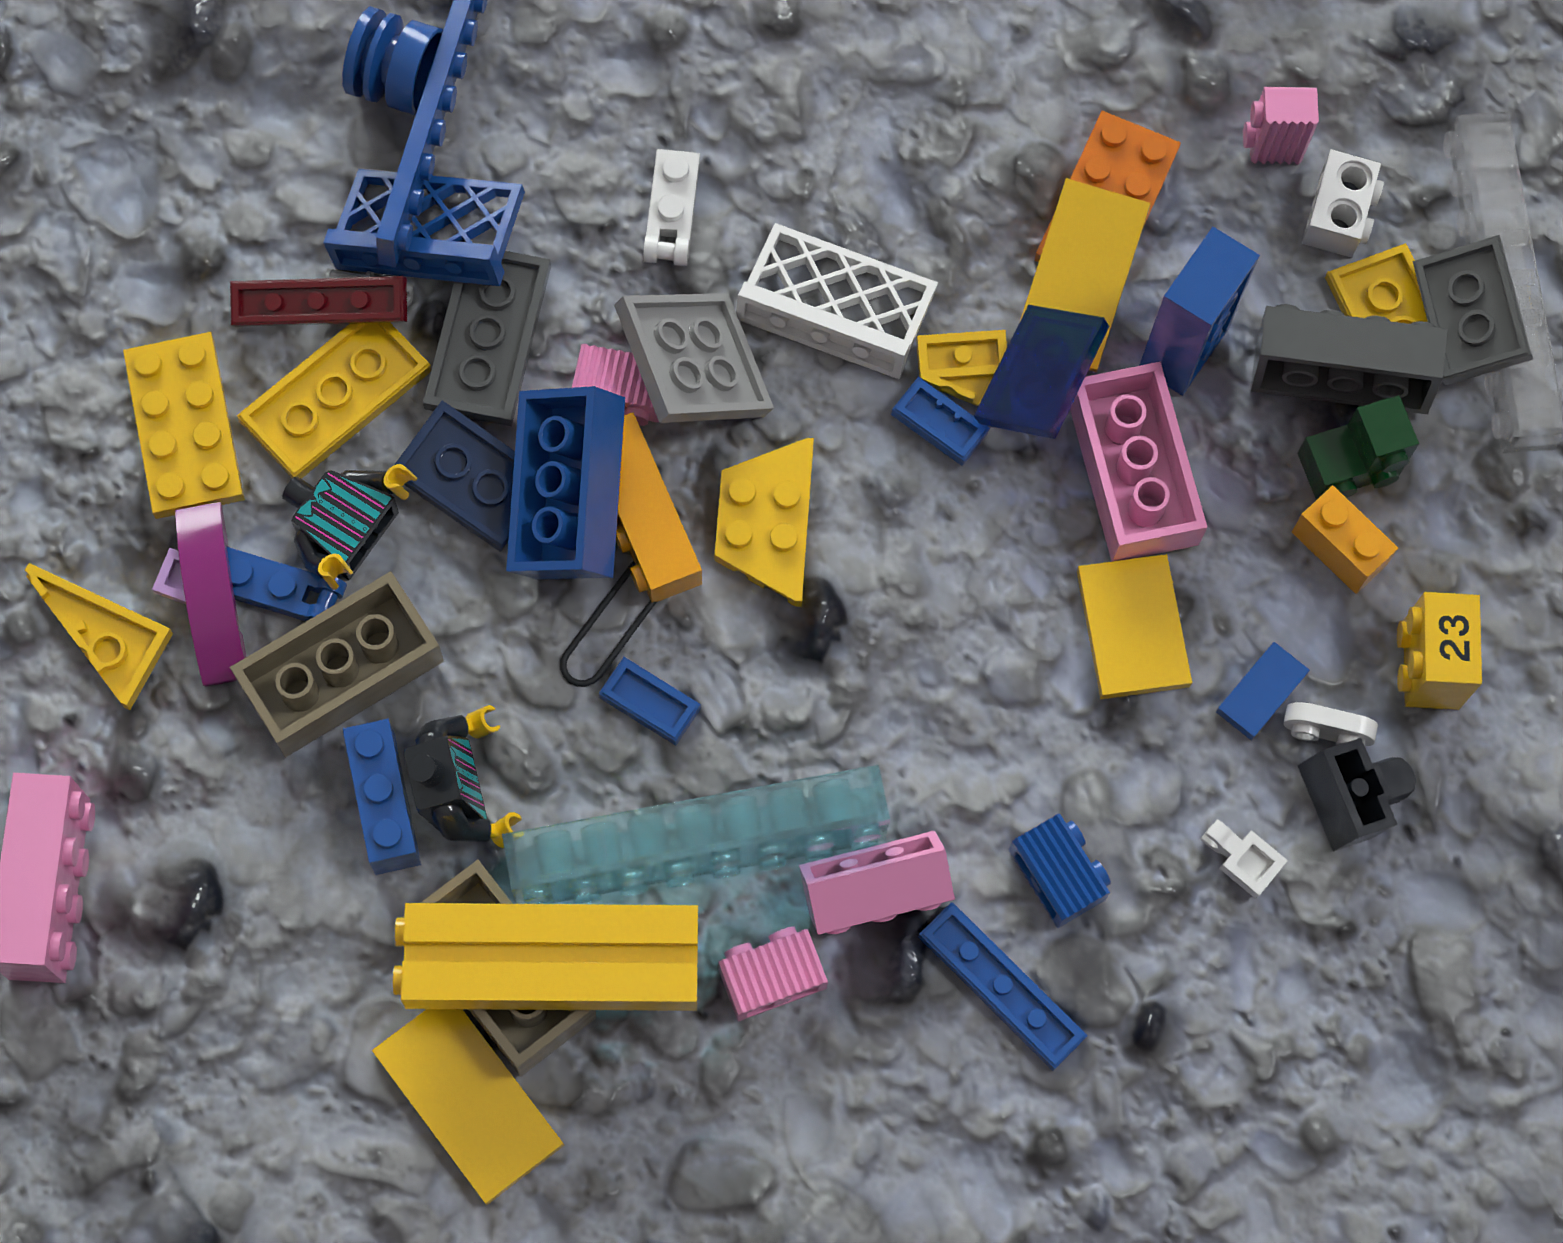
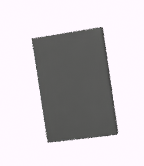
M1500 235L1413 261L1428 322L1435 327L1448 329L1443 374L1445 385L1534 360Z

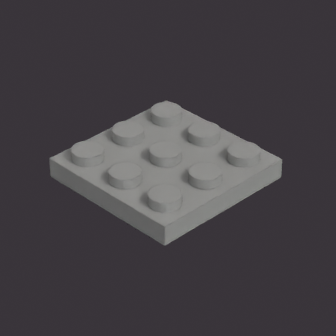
M728 293L622 296L615 303L614 307L659 423L765 417L774 409Z

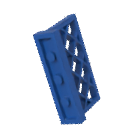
M358 169L337 228H328L323 242L335 269L358 272L369 271L377 274L492 286L501 285L505 273L501 262L525 194L522 184L432 176L430 181L424 180L421 189L426 190L428 195L424 197L421 213L437 205L443 214L423 226L413 215L411 223L416 230L413 231L410 248L408 251H401L396 267H390L378 263L376 235L381 221L374 212L386 206L397 172ZM368 184L381 185L387 188L386 192L368 202L363 197ZM455 193L467 194L468 200L450 210L442 202V200ZM495 197L509 198L504 207L492 214L483 205ZM478 209L484 218L463 230L456 220ZM367 216L375 224V226L364 232L351 231L353 224ZM449 224L457 232L456 235L447 240L431 239L430 235ZM490 228L496 233L493 245L478 244L471 241V239Z

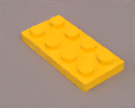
M206 332L124 349V359L154 517L159 519L175 515V510L221 502L222 505L244 501L245 497L212 333Z

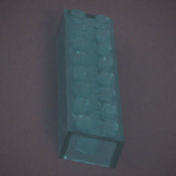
M879 765L505 833L502 834L511 890L516 904H555L573 900L574 904H591L602 899L601 894L620 891L621 896H634L647 892L649 885L666 882L669 888L682 887L694 883V877L713 874L714 879H725L739 875L741 873L740 868L759 865L760 870H773L786 866V860L805 856L807 862H813L832 857V851L851 848L852 852L879 845V842H885L890 816Z

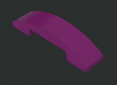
M217 502L175 510L183 588L202 684L204 687L237 681L230 667L246 658L243 634L239 628L226 548L229 546L222 504Z

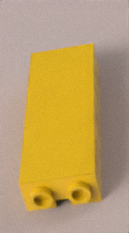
M405 903L404 917L396 918L395 946L404 947V961H402V965H394L393 994L401 995V1001L405 1009L697 1011L698 905Z

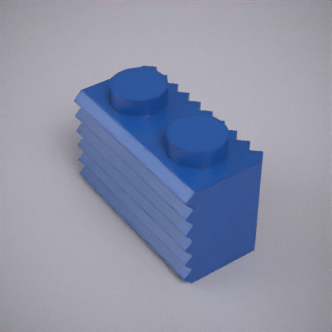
M1060 813L1021 836L1016 837L1008 849L1057 928L1062 927L1104 902L1110 894L1107 886L1111 884L1110 878L1102 864L1098 860L1090 862L1083 851L1082 846L1086 842L1078 826L1072 820L1066 823Z

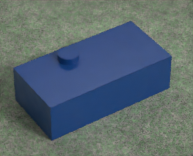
M1212 226L1165 293L1139 366L1161 362L1167 386L1183 396L1229 330L1260 255Z
M596 386L519 391L507 572L538 580L613 578L625 397Z

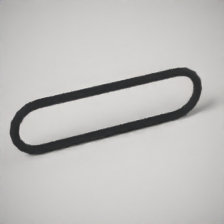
M634 561L630 563L564 652L560 660V670L563 677L570 684L577 687H587L595 684L657 603V601L651 602V600L648 602L593 677L586 680H578L569 674L567 661L570 655L630 576L629 568L636 565Z

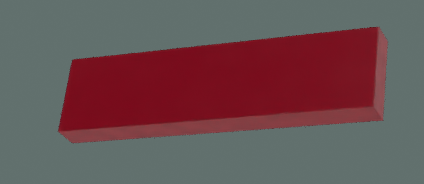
M404 276L230 281L231 326L407 322V278Z

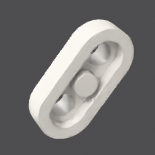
M1295 702L1287 705L1284 718V726L1291 730L1293 737L1300 740L1317 741L1321 738L1337 742L1336 745L1361 738L1365 747L1375 744L1378 724L1376 721L1362 715L1311 703Z

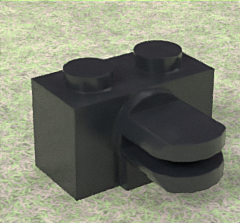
M1361 738L1324 749L1298 765L1333 852L1372 839L1396 826L1397 821L1390 805L1407 798L1415 790L1416 785L1415 773L1409 763L1400 757H1390L1372 763Z

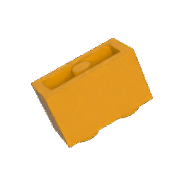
M1333 485L1301 514L1291 532L1355 594L1363 589L1388 565L1399 549Z

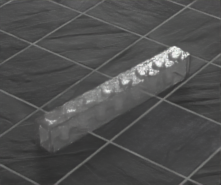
M1509 111L1457 115L1450 131L1445 133L1444 152L1447 158H1451L1453 165L1450 187L1453 197H1458L1460 211L1457 216L1458 233L1460 236H1465L1466 245L1500 235L1534 359L1485 374V391L1488 397H1493L1495 408L1492 416L1493 435L1496 439L1500 438L1502 453L1555 450L1563 439V409Z

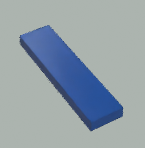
M953 902L919 934L918 938L1052 1071L1087 1038L1088 1035Z

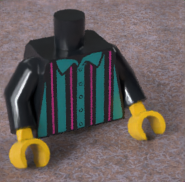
M396 464L387 471L345 470L339 474L328 470L315 487L298 476L292 478L283 491L282 499L298 508L291 521L296 531L294 543L305 568L324 579L332 590H336L339 587L335 581L339 574L350 580L399 514L395 498L390 494L394 493L400 499L406 500L410 494L403 488V485L411 480L417 481L418 478L402 464Z
M487 705L468 713L466 717L458 715L426 723L415 739L416 745L404 749L405 762L418 813L440 831L444 838L450 841L487 842L491 838L498 847L506 848L525 836L524 833H516L510 828L522 820V817L515 812L508 813L493 824L487 819L470 740L466 738L469 734L473 738L479 739L500 729V725L490 727L484 717L485 714L496 710L495 707Z

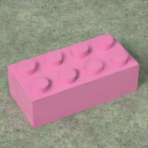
M1161 362L1073 379L1067 400L1111 562L1198 546L1207 530V523Z
M13 772L0 859V973L8 980L66 983L67 970H73L75 966L77 947L75 942H71L73 925L74 923H79L82 917L83 899L81 895H78L80 877H86L88 872L89 851L84 849L86 831H92L94 827L95 805L90 803V798L71 776Z

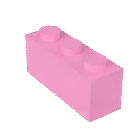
M935 831L799 865L809 915L818 935L823 933L840 934L846 932L854 925L870 921L886 922L895 918L897 914L917 909L921 911L933 910L944 902L955 900L946 850Z

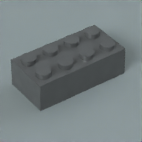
M1280 304L1275 307L1266 306L1255 347L1250 392L1358 406L1368 405L1400 395L1406 412L1428 415L1443 380L1448 329L1438 328L1429 322L1423 321L1406 324L1391 322L1382 316H1368L1366 318L1345 316L1342 312L1336 310H1324L1321 312L1305 311L1290 304Z

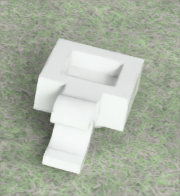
M1218 819L1200 838L1209 848L1227 857L1219 869L1255 899L1264 891L1288 861L1252 830L1242 840Z

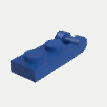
M226 547L234 597L237 601L302 621H308L335 605L337 598H343L347 583L339 578H335L339 587L336 590H332L324 579L312 572ZM310 591L320 593L316 604L306 603Z

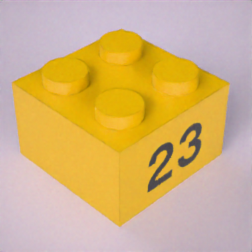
M1424 592L1416 604L1409 608L1404 620L1399 621L1397 627L1398 648H1404V664H1400L1398 669L1397 686L1399 692H1404L1405 707L1459 710L1482 685L1480 595Z

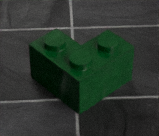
M1400 395L1358 407L1348 425L1306 437L1297 454L1316 500L1332 485L1348 498L1354 495L1358 488L1373 484L1374 488H1382L1396 482L1404 467L1409 464V460L1417 449L1419 441Z

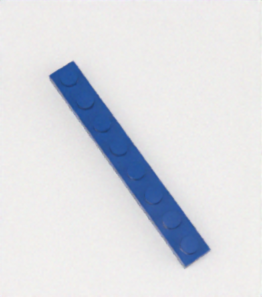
M453 0L376 235L378 263L380 265L396 267L401 251H408L410 248L413 234V226L410 223L413 215H420L424 201V190L421 188L424 180L430 181L432 179L435 167L433 151L435 146L441 147L446 132L445 113H452L454 110L457 96V88L454 85L457 78H464L467 67V53L465 51L467 45L474 46L478 31L476 17L478 13L484 14L488 0Z

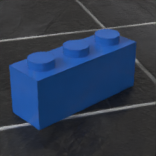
M389 718L343 728L371 868L375 875L421 865L396 737Z

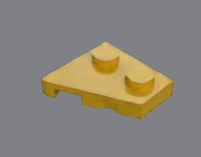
M1006 330L917 336L918 370L921 379L938 391L1003 417L1012 416L1013 406Z

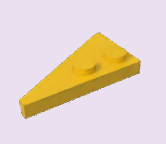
M28 563L24 570L27 574V579L122 706L131 710L173 635L171 629Z

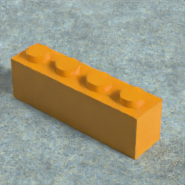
M634 412L624 415L616 542L622 553L630 551L636 564L629 569L638 592L647 591L651 602H659L702 585V569Z

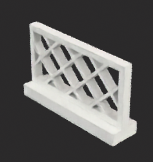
M775 223L748 281H744L738 294L736 314L739 321L900 379L908 354L936 292L938 282ZM780 240L796 246L800 255L781 261L775 251V247ZM827 257L837 261L841 270L821 276L814 261ZM806 264L813 279L793 285L786 270ZM868 272L878 276L882 285L862 291L855 276ZM778 274L785 288L773 292L759 287L758 283L762 278ZM846 279L854 294L834 300L827 285ZM909 287L924 294L921 301L904 306L896 291ZM819 289L826 302L814 307L803 303L799 295ZM887 294L895 309L875 315L868 300ZM860 304L867 319L854 322L844 318L840 310ZM915 314L913 319L911 320L909 315ZM901 319L907 330L904 340L885 333L881 325Z

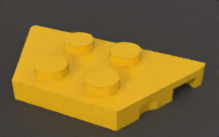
M805 438L721 470L714 561L732 571H739L745 574L749 581L763 589L765 586L787 598V602L795 607H802L814 438Z

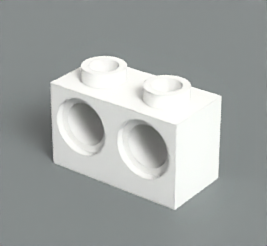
M1330 149L1321 170L1301 244L1351 258L1359 243L1367 244L1374 223V219L1367 217L1370 205L1377 206L1384 185V181L1377 180L1381 163ZM1342 182H1350L1359 190H1351L1345 187ZM1332 220H1342L1348 225V228L1338 227Z

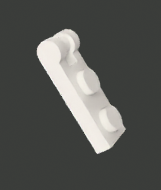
M657 149L643 262L657 263L658 259L672 260L674 265L677 266L688 265L700 153ZM660 236L677 238L676 243L660 242Z

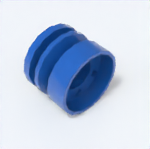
M369 6L363 11L356 22L345 53L342 71V86L345 93L360 98L364 95L365 100L376 103L385 94L388 107L416 115L444 29L411 20L404 28L400 15L389 13L386 16L384 10Z

